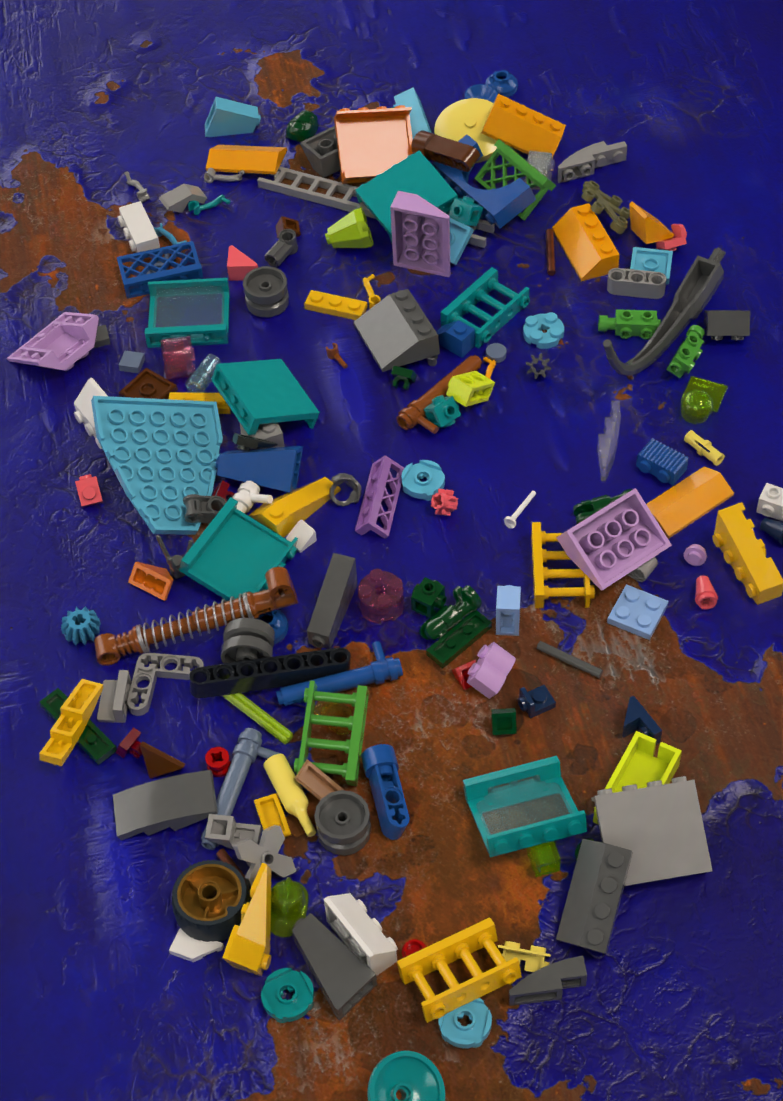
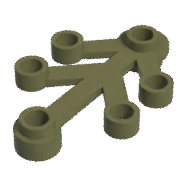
M585 181L582 189V198L587 202H591L593 198H596L597 200L591 206V210L601 214L604 209L613 220L610 224L611 229L619 234H623L627 228L628 221L626 219L630 217V210L626 207L619 208L623 202L620 197L616 195L610 197L599 189L600 186L596 182Z

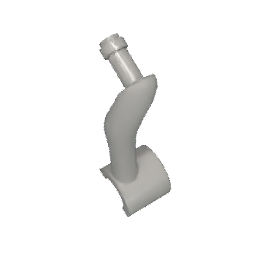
M208 168L207 173L204 174V181L207 183H212L214 180L240 181L245 172L241 170L236 175H217L213 168Z
M128 171L124 172L128 180L126 183L139 190L137 192L139 201L142 203L149 200L147 188L144 189L139 181L131 180Z

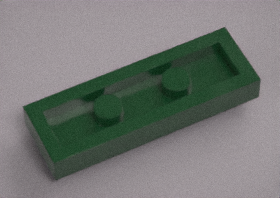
M473 611L426 650V655L443 669L490 630L492 622L479 611Z

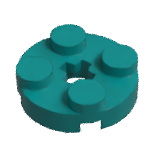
M282 968L271 973L265 980V985L261 991V999L265 1011L279 1023L296 1021L305 1016L314 1005V989L310 978L302 971H293L292 968ZM283 991H294L295 994L292 995L290 1000L282 999L281 997L284 996Z

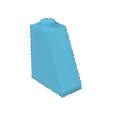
M215 97L205 122V137L253 133L255 127L259 126L261 116L258 115V107Z

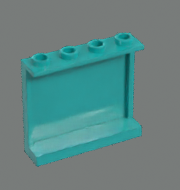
M420 150L355 189L358 202H363L389 234L391 242L390 206L398 191L417 194L446 214L450 213L451 204L455 198H458L456 192Z
M282 359L220 363L215 367L211 380L248 435H255L259 424L305 420L311 429L314 428L320 412Z
M232 497L229 498L182 558L179 569L180 572L227 601L230 600L231 596L236 599L239 598V594L245 592L255 593L268 589L265 578L266 572L274 567L285 568L287 559L292 560L298 551V548H296L298 538L295 537L290 542L237 509L238 501Z

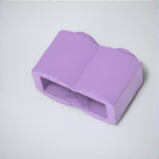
M495 642L488 646L484 645L479 650L477 663L475 662L467 673L470 675L467 683L488 699L499 692L516 660L514 656Z

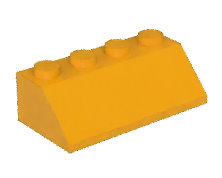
M498 94L490 108L481 133L495 140L500 139L508 146L550 164L566 125Z
M589 203L570 208L552 227L553 233L581 282L607 275L611 269L619 268L620 254L597 215L591 210Z

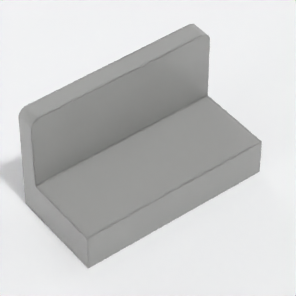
M119 670L118 680L103 681V690L97 715L98 722L126 723L127 699L132 683L129 670Z

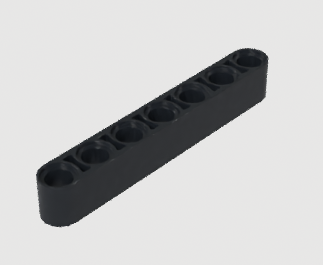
M338 647L194 668L189 674L190 693L195 698H209L290 686L350 670L351 654L347 649Z

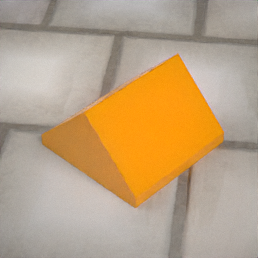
M631 201L629 204L631 230L645 244L666 240L674 236L661 221Z

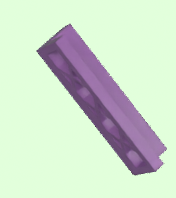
M386 455L374 462L371 467L355 532L361 536L372 530L385 539L390 533L402 484L401 476L404 467ZM390 468L397 472L396 478L392 477ZM388 483L392 490L391 495L388 494L387 489L385 487ZM383 500H385L388 507L387 512L384 511L381 505ZM379 517L384 525L383 528L376 524Z

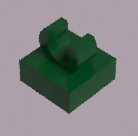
M397 366L392 368L391 374L395 377L393 380L394 387L397 388L398 383L404 381L403 388L408 390L410 382L415 383L417 374L413 370Z
M515 708L491 709L493 735L517 734Z

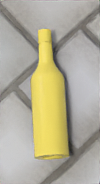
M276 754L269 757L264 762L263 767L285 810L298 818L307 837L314 836L316 830L307 814L308 799L299 782L294 779L296 776L284 754Z

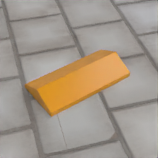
M216 145L209 150L206 171L208 168H213L216 172L240 173L241 170H244L245 173L276 174L287 152V147Z
M704 466L646 505L669 539L734 496V492L720 472Z

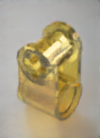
M319 701L315 705L314 714L349 718L352 716V711L343 703ZM327 726L341 736L352 732L347 727Z

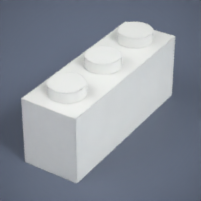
M141 201L119 207L120 216H117L120 227H124L123 231L126 239H130L129 245L132 252L136 251L138 253L160 248L158 236Z

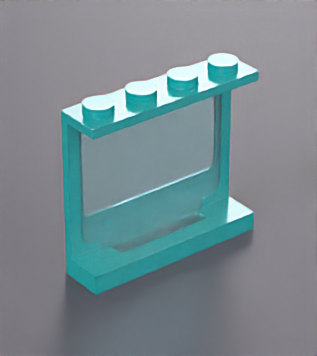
M228 278L148 282L150 307L148 328H145L148 348L228 344L230 298Z
M557 756L463 780L465 799L490 857L587 832L586 813L584 810L578 811L561 777L560 761Z

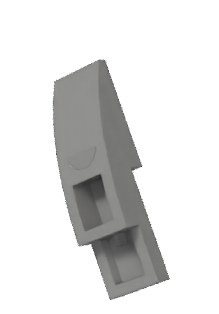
M602 141L575 152L558 166V183L593 175L595 168L625 161L627 144L623 141L606 145Z

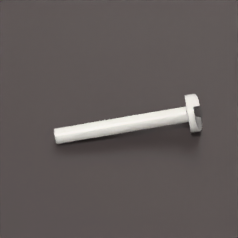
M531 491L511 517L507 516L504 518V523L508 528L513 529L516 526L515 520L536 495L535 491Z

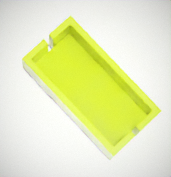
M636 731L605 789L612 788L613 793L621 792L623 786L637 784L639 789L647 787L648 782L659 780L662 781V785L670 784L679 767L682 750L661 742L656 758L654 754L657 740ZM594 807L593 823L599 825L596 807Z

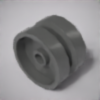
M262 266L247 273L243 280V288L248 310L259 317H273L285 311L289 305V293L287 290V278L284 272L275 267Z
M239 618L230 621L224 628V643L221 650L222 662L225 664L273 657L274 629L268 623L254 618Z
M335 791L323 797L316 806L314 816L319 842L325 850L336 855L345 856L354 854L365 847L371 834L370 812L368 804L360 795L352 791Z

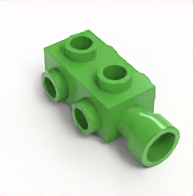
M616 309L615 318H609L608 315H599L598 332L615 330V336H620L623 339H628L631 336L650 339L661 324V319H657V311Z
M690 326L685 340L666 369L679 378L685 372L689 374L695 365L693 359L696 361L703 351L700 347L704 342L702 338L705 332L701 326Z

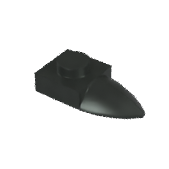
M234 433L232 440L238 445L237 448L250 451V448H270L278 445L271 441Z

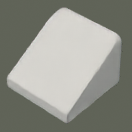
M302 519L297 522L286 537L290 542L295 537L298 538L296 548H298L300 553L317 541L315 530Z

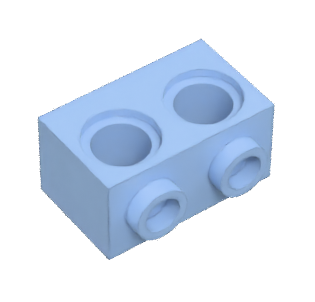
M512 585L497 586L496 635L519 636L521 587Z

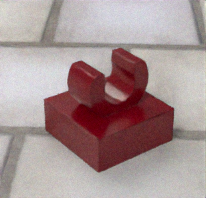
M222 480L214 489L212 496H220L227 502L226 499L229 500L230 497L234 496V493L228 491L230 484Z
M133 727L119 744L116 753L124 758L130 752L138 759L142 755L141 742L138 741L141 732Z

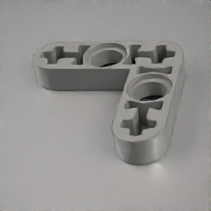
M160 653L142 654L137 660L127 699L130 713L142 716L149 711L157 677L189 680L190 669L193 666H197V668L204 667L203 661L194 656ZM148 662H152V664H149L148 667H145V665H147ZM168 663L177 664V667L173 670L165 669ZM142 680H147L150 682L149 685L145 688H139L137 686L138 683ZM138 695H140L142 703L139 704V707H135V705L138 704L139 701Z

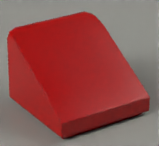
M476 659L451 670L463 690L472 687L467 683L470 676L467 673L476 662Z

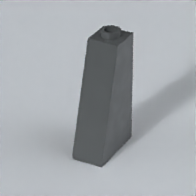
M333 553L307 629L309 644L317 648L331 649L358 585L355 558Z
M310 913L307 917L300 918L295 923L292 929L294 942L336 1018L341 1020L377 985L376 973L313 914Z

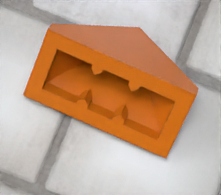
M135 562L128 583L166 601L173 578L165 568Z

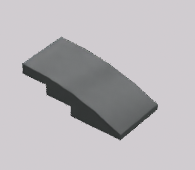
M211 770L158 779L113 794L116 834L120 840H125L142 832L149 836L169 827L176 831L208 818L209 814H218Z

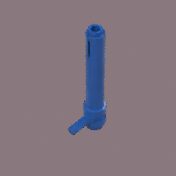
M375 641L372 643V648L377 661L371 662L368 666L282 687L280 691H276L279 705L284 704V706L303 702L305 688H309L310 681H315L318 687L317 691L338 693L357 688L358 685L365 686L373 683L379 685L383 684L385 680H398V677L403 676L399 658L393 659V657L385 658L381 643Z

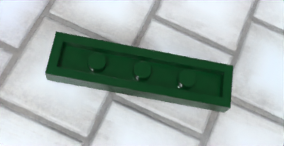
M57 688L39 701V703L56 722L61 716L60 708L68 697ZM89 719L77 744L99 765L114 754L117 748Z

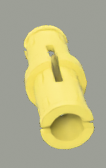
M690 430L685 435L684 441L696 449L698 455H703L716 466L722 463L725 455L714 448L709 440H704L693 430ZM700 443V444L703 445L706 449H708L710 452L708 453L705 449H703V448H702L701 446H699L698 444Z

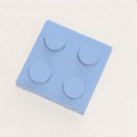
M626 584L608 616L607 623L650 640L668 607L669 601Z

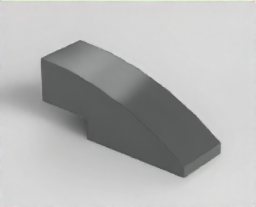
M578 956L549 964L525 977L509 990V1006L562 999L563 989L586 986L587 972L584 957Z

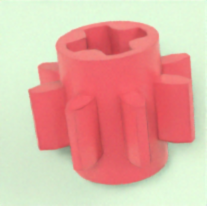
M438 489V493L432 495L431 507L436 509L435 514L451 516V512L457 510L458 498L453 496V490Z

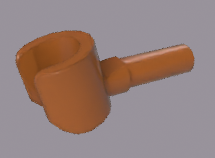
M332 343L333 349L326 347L329 359L337 360L344 369L348 367L339 355L336 343Z

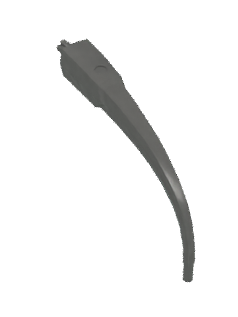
M715 248L709 259L697 256L675 293L671 308L644 348L634 358L623 363L614 351L611 340H604L603 346L607 360L618 374L631 376L646 369L669 348L692 320L698 318L724 279V270L720 262L725 256V252L721 248Z

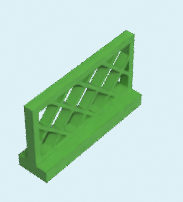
M498 139L494 144L497 147L474 179L487 190L495 188V183L503 182L504 187L507 185V180H517L520 177L526 176L527 184L531 188L537 186L541 188L537 195H535L536 200L523 213L520 212L518 214L525 221L548 189L552 191L556 184L510 146ZM501 155L502 165L495 166V160ZM514 166V175L507 176V168ZM503 169V177L495 179V170ZM487 172H491V180L483 181L484 175Z

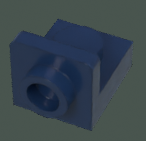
M545 685L528 692L525 687L520 688L517 701L520 709L523 712L526 711L530 719L556 707V702Z

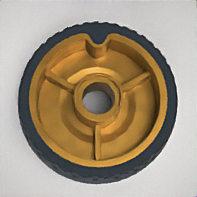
M204 860L186 868L177 878L172 892V907L178 925L188 936L205 942H220L229 939L234 925L240 926L241 909L243 905L250 902L248 887L242 874L231 864L219 860Z

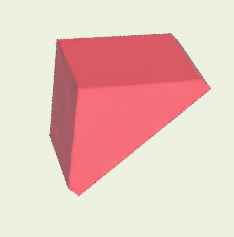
M231 245L229 246L227 261L229 281H243L247 273L258 268V264Z

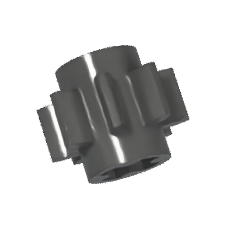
M542 353L536 358L531 354V362H525L526 365L530 366L527 373L534 372L535 379H537L538 374L546 377L544 372L551 370L546 364L550 359L546 358L543 360ZM538 360H540L544 367L536 371L533 364H537Z

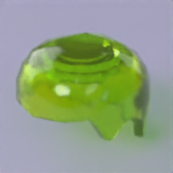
M700 389L689 391L683 397L680 406L681 416L687 422L693 424L705 422L714 408L712 397Z

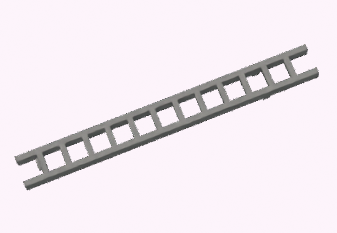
M279 167L276 174H271L275 175L274 181L261 177L257 180L259 188L349 212L362 207L365 216L375 218L363 202L358 204L349 201L352 196L357 197L355 189L359 187L342 184L341 182L284 167ZM284 178L294 180L292 185L281 183ZM300 183L311 185L308 190L298 188ZM318 187L328 189L326 194L315 191ZM334 192L345 194L343 199L332 197ZM479 219L477 226H469L474 230L478 229L489 233H494L495 224L491 225L488 221ZM472 233L468 244L485 248L486 237Z

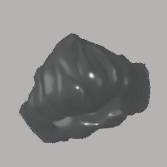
M340 473L332 477L333 485L329 493L331 500L340 506H346L350 503L357 504L361 498L362 489L354 476ZM345 482L353 491L347 500L339 501L334 495V490L338 485Z

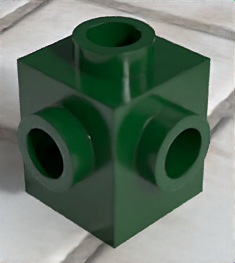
M425 577L413 589L411 596L412 610L428 618L434 616L437 610L441 609L446 603L445 586L436 580H430Z

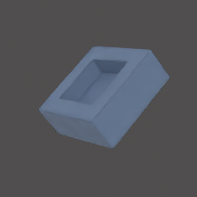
M125 350L119 363V370L139 374L145 361L144 353Z

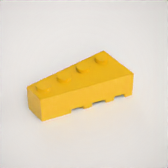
M741 502L718 511L712 539L715 546L719 547L723 552L725 561L734 569L736 578L744 584L748 596L753 598L756 604L759 605L782 596L783 579L772 558L766 557L765 544L762 539H756L753 530L755 526L751 519L746 520L743 514L745 507Z

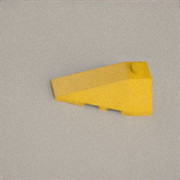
M323 477L290 493L288 492L274 498L271 504L263 503L248 516L284 538L291 532L298 521L301 519L305 521L331 499L329 493L333 482ZM339 486L335 488L334 495L341 491Z
M265 863L261 864L251 886V901L244 904L241 909L240 926L234 925L222 957L232 967L262 976L264 970L269 968L271 962V955L269 953L272 870Z

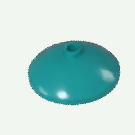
M399 1051L384 1057L376 1065L369 1079L368 1101H445V1086L439 1070L427 1057L414 1051ZM398 1090L402 1094L400 1100L396 1097V1092Z

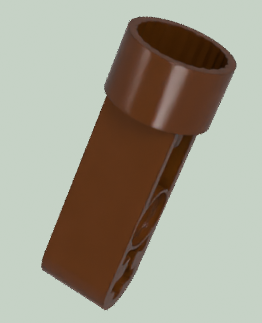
M424 130L419 131L412 141L413 154L420 150L429 161L441 163L465 172H469L481 156L479 151L473 146Z

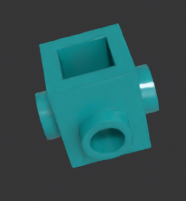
M463 196V199L455 198L451 204L449 216L462 224L477 226L483 207L475 204L474 199Z
M437 396L432 399L433 403L424 408L427 419L438 427H448L456 422V418L461 416L459 405L453 396Z

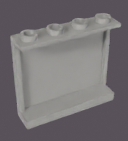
M686 776L672 778V783L662 785V781L659 780L648 782L645 788L638 789L637 784L623 786L621 792L613 793L612 788L597 791L598 795L591 798L592 802H595L602 843L632 850L633 852L624 886L712 871L695 780L687 781Z

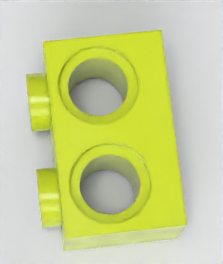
M478 371L456 375L450 379L446 395L449 397L453 396L455 401L465 407L488 401L495 382Z

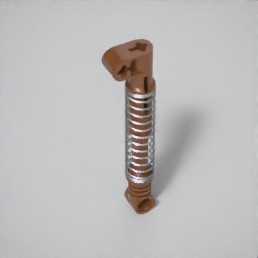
M274 567L268 570L265 574L268 589L255 593L245 592L239 594V598L236 599L231 596L229 601L222 599L219 604L214 601L212 606L205 604L203 609L196 607L193 612L188 609L186 617L183 613L179 612L178 620L173 615H170L169 622L164 617L161 618L160 625L156 620H153L152 628L145 622L143 627L140 624L133 626L132 630L128 631V633L124 632L123 636L122 634H117V637L111 633L101 634L94 640L97 662L101 665H113L120 660L122 654L126 656L127 652L129 654H133V651L140 654L150 652L149 646L151 644H155L156 649H158V642L163 641L167 647L166 640L172 638L173 643L176 644L174 637L181 636L182 641H184L183 635L190 633V637L193 639L192 632L197 631L200 636L205 631H208L210 634V630L216 628L219 631V627L226 626L227 623L234 619H258L262 614L298 604L297 594L288 570L284 567Z

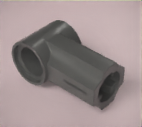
M284 229L279 233V240L264 255L265 260L270 266L276 268L288 255L297 252L298 244L295 231Z

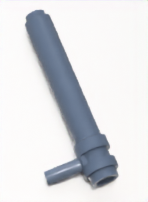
M246 728L239 735V744L235 745L232 753V762L216 799L218 810L216 815H232L250 766L255 762L257 756L268 759L273 755L282 754L261 747L262 734L256 729ZM206 824L201 837V845L206 849L215 850L219 844L205 839Z

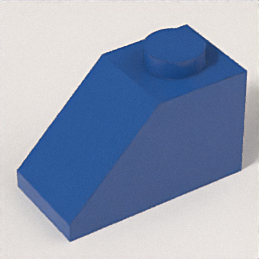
M460 320L445 324L436 331L439 345L461 358L475 347V329Z

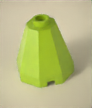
M362 207L349 212L327 228L328 233H325L328 245L332 244L333 248H368L374 245Z

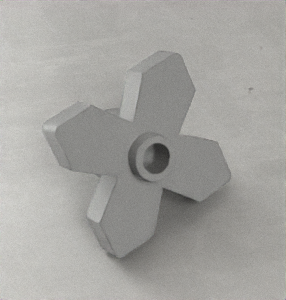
M273 825L263 830L259 844L250 839H244L233 845L237 858L246 861L250 867L245 876L249 890L262 863L267 864L272 870L271 872L279 877L284 878L296 872L292 857L278 854L285 840L281 826Z

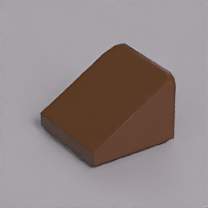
M284 216L280 217L276 224L278 239L279 233L284 229L294 230L296 237L301 235L299 221Z

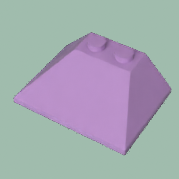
M64 312L7 357L9 362L67 371L74 366L77 360L86 357L89 354L88 351L94 347L99 318L93 314Z

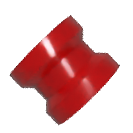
M211 748L205 755L207 769L212 771L214 777H223L227 774L231 762L229 753L225 748Z

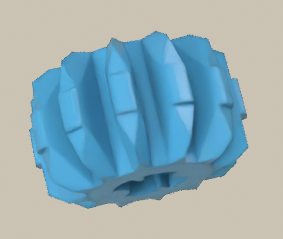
M86 606L82 610L76 607L74 612L67 611V616L62 617L61 630L68 642L73 641L75 645L82 642L86 645L87 640L94 641V635H100L99 627L101 623L94 610L89 611Z

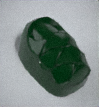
M307 110L298 113L287 125L286 138L302 142L314 136L318 130L317 116Z

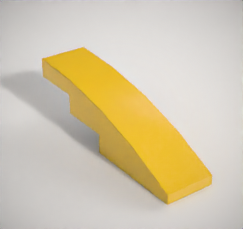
M85 679L80 680L60 708L61 716L51 728L50 739L39 753L40 761L63 766L95 709L103 690V684Z

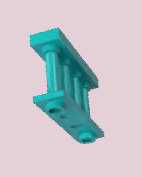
M491 267L441 311V327L460 320L474 328L475 347L479 349L521 309L528 306L530 302V288L525 287L519 294L498 283V270ZM491 290H496L512 300L505 305L487 294ZM483 301L499 310V312L491 316L475 305ZM470 312L486 323L479 328L462 318V316Z

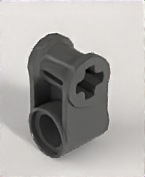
M197 494L185 496L183 498V504L186 506L185 521L188 523H211L225 505V499L220 496H201Z

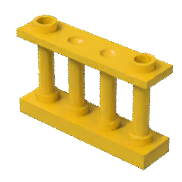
M532 522L531 540L535 608H544V599H549V597L584 596L585 608H590V599L595 598V587L590 585L589 577L581 569H547V567H543V562H547V560H571L565 551H547L542 549V544H546V542H559L556 537L562 533H546L541 531V522ZM548 578H583L584 587L549 588L544 586V581H548Z
M490 917L397 961L400 978L406 985L415 981L425 998L421 1005L427 1023L441 1018L446 1013L504 985L511 984L522 977L517 957L506 962L494 942L498 941L495 924ZM482 948L487 950L496 964V967L484 973L471 955V953ZM458 959L463 960L473 978L461 984L458 983L448 967V964ZM438 970L449 989L435 996L424 976Z

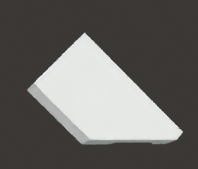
M180 928L169 949V953L195 962L202 959L203 956L216 951H222L224 945L218 941L205 942L196 940L188 936Z

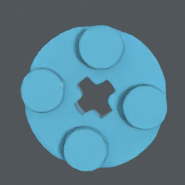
M553 312L528 316L523 327V336L528 344L531 345L533 343L536 344V348L549 349L557 346L559 340L563 339L564 325L557 318V314Z
M419 460V463L414 465L410 463L402 472L403 491L414 498L431 501L432 495L438 493V489L444 488L445 475L442 472V468L433 461ZM424 477L427 478V481L421 482L420 480H418L423 479Z
M478 998L446 1013L443 1017L438 1018L441 1036L446 1042L458 1048L480 1047L491 1031L492 1015L490 1010H488L484 1001ZM464 1015H467L472 1023L462 1026L457 1020L463 1019Z

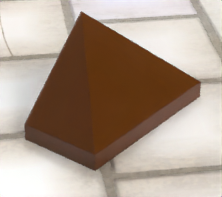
M143 741L140 744L150 778L184 768L185 763Z

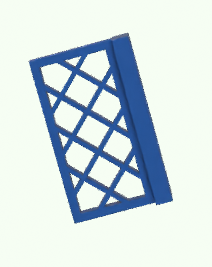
M193 241L117 257L127 299L150 294L148 282L204 279ZM191 248L188 255L181 253L182 250ZM163 254H172L169 259L162 257ZM176 257L183 259L180 264L174 262ZM144 258H152L150 263L143 261ZM157 261L164 263L161 268L154 266ZM188 261L194 263L192 265L185 266ZM133 262V264L130 267H127L122 263ZM138 265L145 267L142 272L135 270ZM168 266L174 267L173 269L166 270ZM150 269L155 271V273L147 274ZM130 274H133V275L136 276V277L128 278V276H129Z

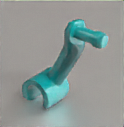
M220 195L212 202L201 206L198 201L193 200L188 203L189 211L194 210V214L199 215L200 211L216 207L221 202L230 204V200L226 199L224 195Z

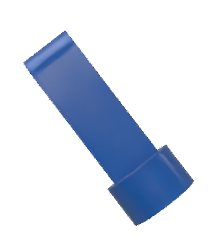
M379 744L363 751L361 759L365 775L370 782L382 833L388 839L396 840L402 836L410 818L398 775L399 766L394 748L391 745Z

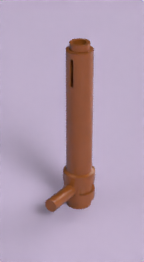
M477 355L469 356L420 398L410 402L407 408H403L396 417L399 426L408 430L420 424L433 434H436L439 427L425 418L424 408L433 403L432 399L437 396L443 395L447 397L448 383L453 376L478 371L482 365L481 359Z

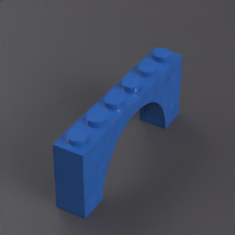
M465 135L458 141L473 146L479 151L480 158L483 156L478 143L470 136ZM432 162L434 168L450 187L454 188V191L460 198L466 196L474 199L475 204L483 207L481 216L484 214L491 225L495 224L499 228H502L536 200L531 187L520 178L501 188L482 190L468 184L471 170L465 172L441 163Z

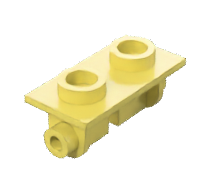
M505 941L504 946L498 945V948L503 949L502 956L506 962L515 957L519 960V964L521 960H525L524 971L535 972L550 964V962H545V956L551 957V954H547L544 947L531 945L530 950L520 949L521 943Z

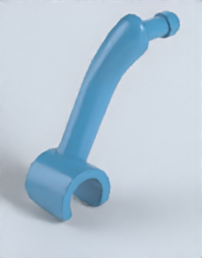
M160 223V227L154 228L158 237L164 235L173 245L187 242V240L177 242L171 233L163 229L162 223Z

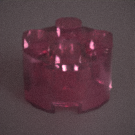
M190 336L161 339V353L166 379L196 376L195 365L192 364V361L195 360L194 349L191 348Z
M374 569L360 581L358 597L359 608L362 611L363 617L370 622L382 624L381 621L390 619L394 621L402 614L404 596L403 583L400 578L393 573Z

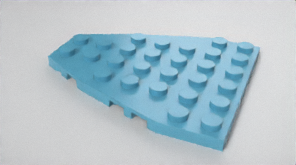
M93 396L91 402L96 437L125 494L153 534L196 535L201 523H188L185 521L186 506L183 504V498L191 494L201 496L212 495L217 471L216 460L220 455L219 449L223 440L217 402Z

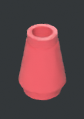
M699 576L696 579L695 602L701 609H711L717 604L718 595L709 577Z

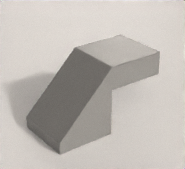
M182 184L161 195L159 198L167 210L183 213L189 201L195 200L204 204L207 199L199 187L189 184Z
M209 814L205 839L234 850L233 845L244 839H250L259 844L262 827L261 825L236 823L234 816Z

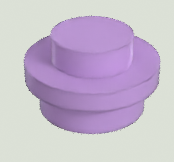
M693 544L686 548L684 559L690 565L700 566L706 561L707 554L701 545Z

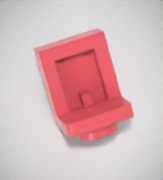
M672 224L671 228L674 236L656 242L657 249L675 251L677 246L687 244V232L683 224Z
M91 474L79 477V481H75L81 507L103 503L96 476L92 477Z

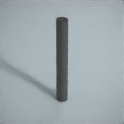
M540 641L537 645V650L592 676L600 678L603 673L602 669Z

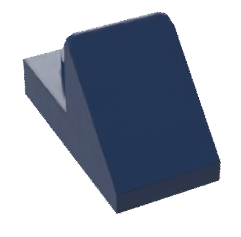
M633 695L629 699L622 737L624 738L638 730V732L656 739V745L659 744L662 735L661 728Z

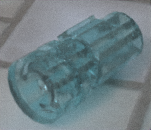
M208 354L202 360L196 371L191 374L185 383L188 391L191 393L205 392L212 381L216 365L221 363L217 356Z

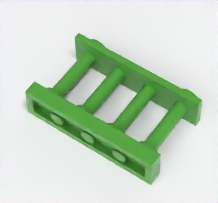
M310 681L309 688H305L304 702H307L300 755L299 758H295L294 772L298 774L308 759L309 748L345 751V754L349 755L348 762L343 763V765L311 763L323 773L342 775L347 785L357 786L369 700L368 687L358 685L357 693L353 692L352 695L317 691L318 687L315 681ZM315 702L351 704L352 707H355L354 716L345 718L315 715ZM312 724L347 727L348 730H352L351 739L337 741L311 738Z

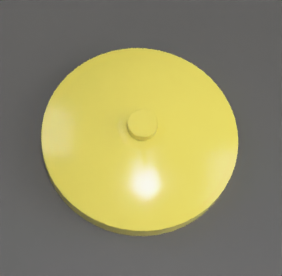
M469 98L449 105L438 116L434 133L457 142L465 135H468L478 143L483 154L476 163L488 160L497 148L494 145L497 140L481 132L493 103L484 99Z

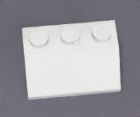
M90 378L74 402L76 409L74 416L80 424H84L88 435H93L98 447L102 449L96 437L91 400L93 396L107 395L95 380Z
M351 893L324 898L328 924L342 942L376 973V976L397 962V945L391 937L386 938L379 922L367 915V909L360 899L355 900Z

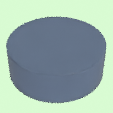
M493 343L486 348V357L488 359L495 360L496 363L506 359L507 350L504 345Z

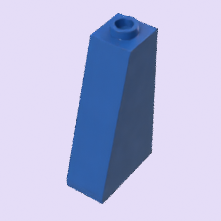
M289 446L250 449V451H226L220 454L216 460L217 476L243 482L252 481L260 486L290 493L297 488L303 447Z

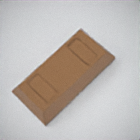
M308 759L294 778L320 801L331 792L344 790Z

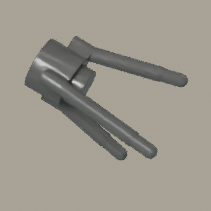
M156 535L158 544L169 565L171 575L175 579L184 577L185 574L179 571L183 557L180 555L170 557L160 535ZM189 540L187 552L192 547L193 540Z

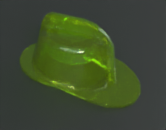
M290 877L278 882L271 889V932L279 937L293 936V926L300 918H305L307 914L308 892L302 884L292 881Z

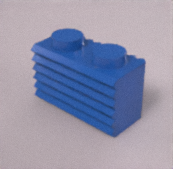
M652 438L637 455L636 466L642 472L656 476L659 481L674 486L684 472H686L689 458Z

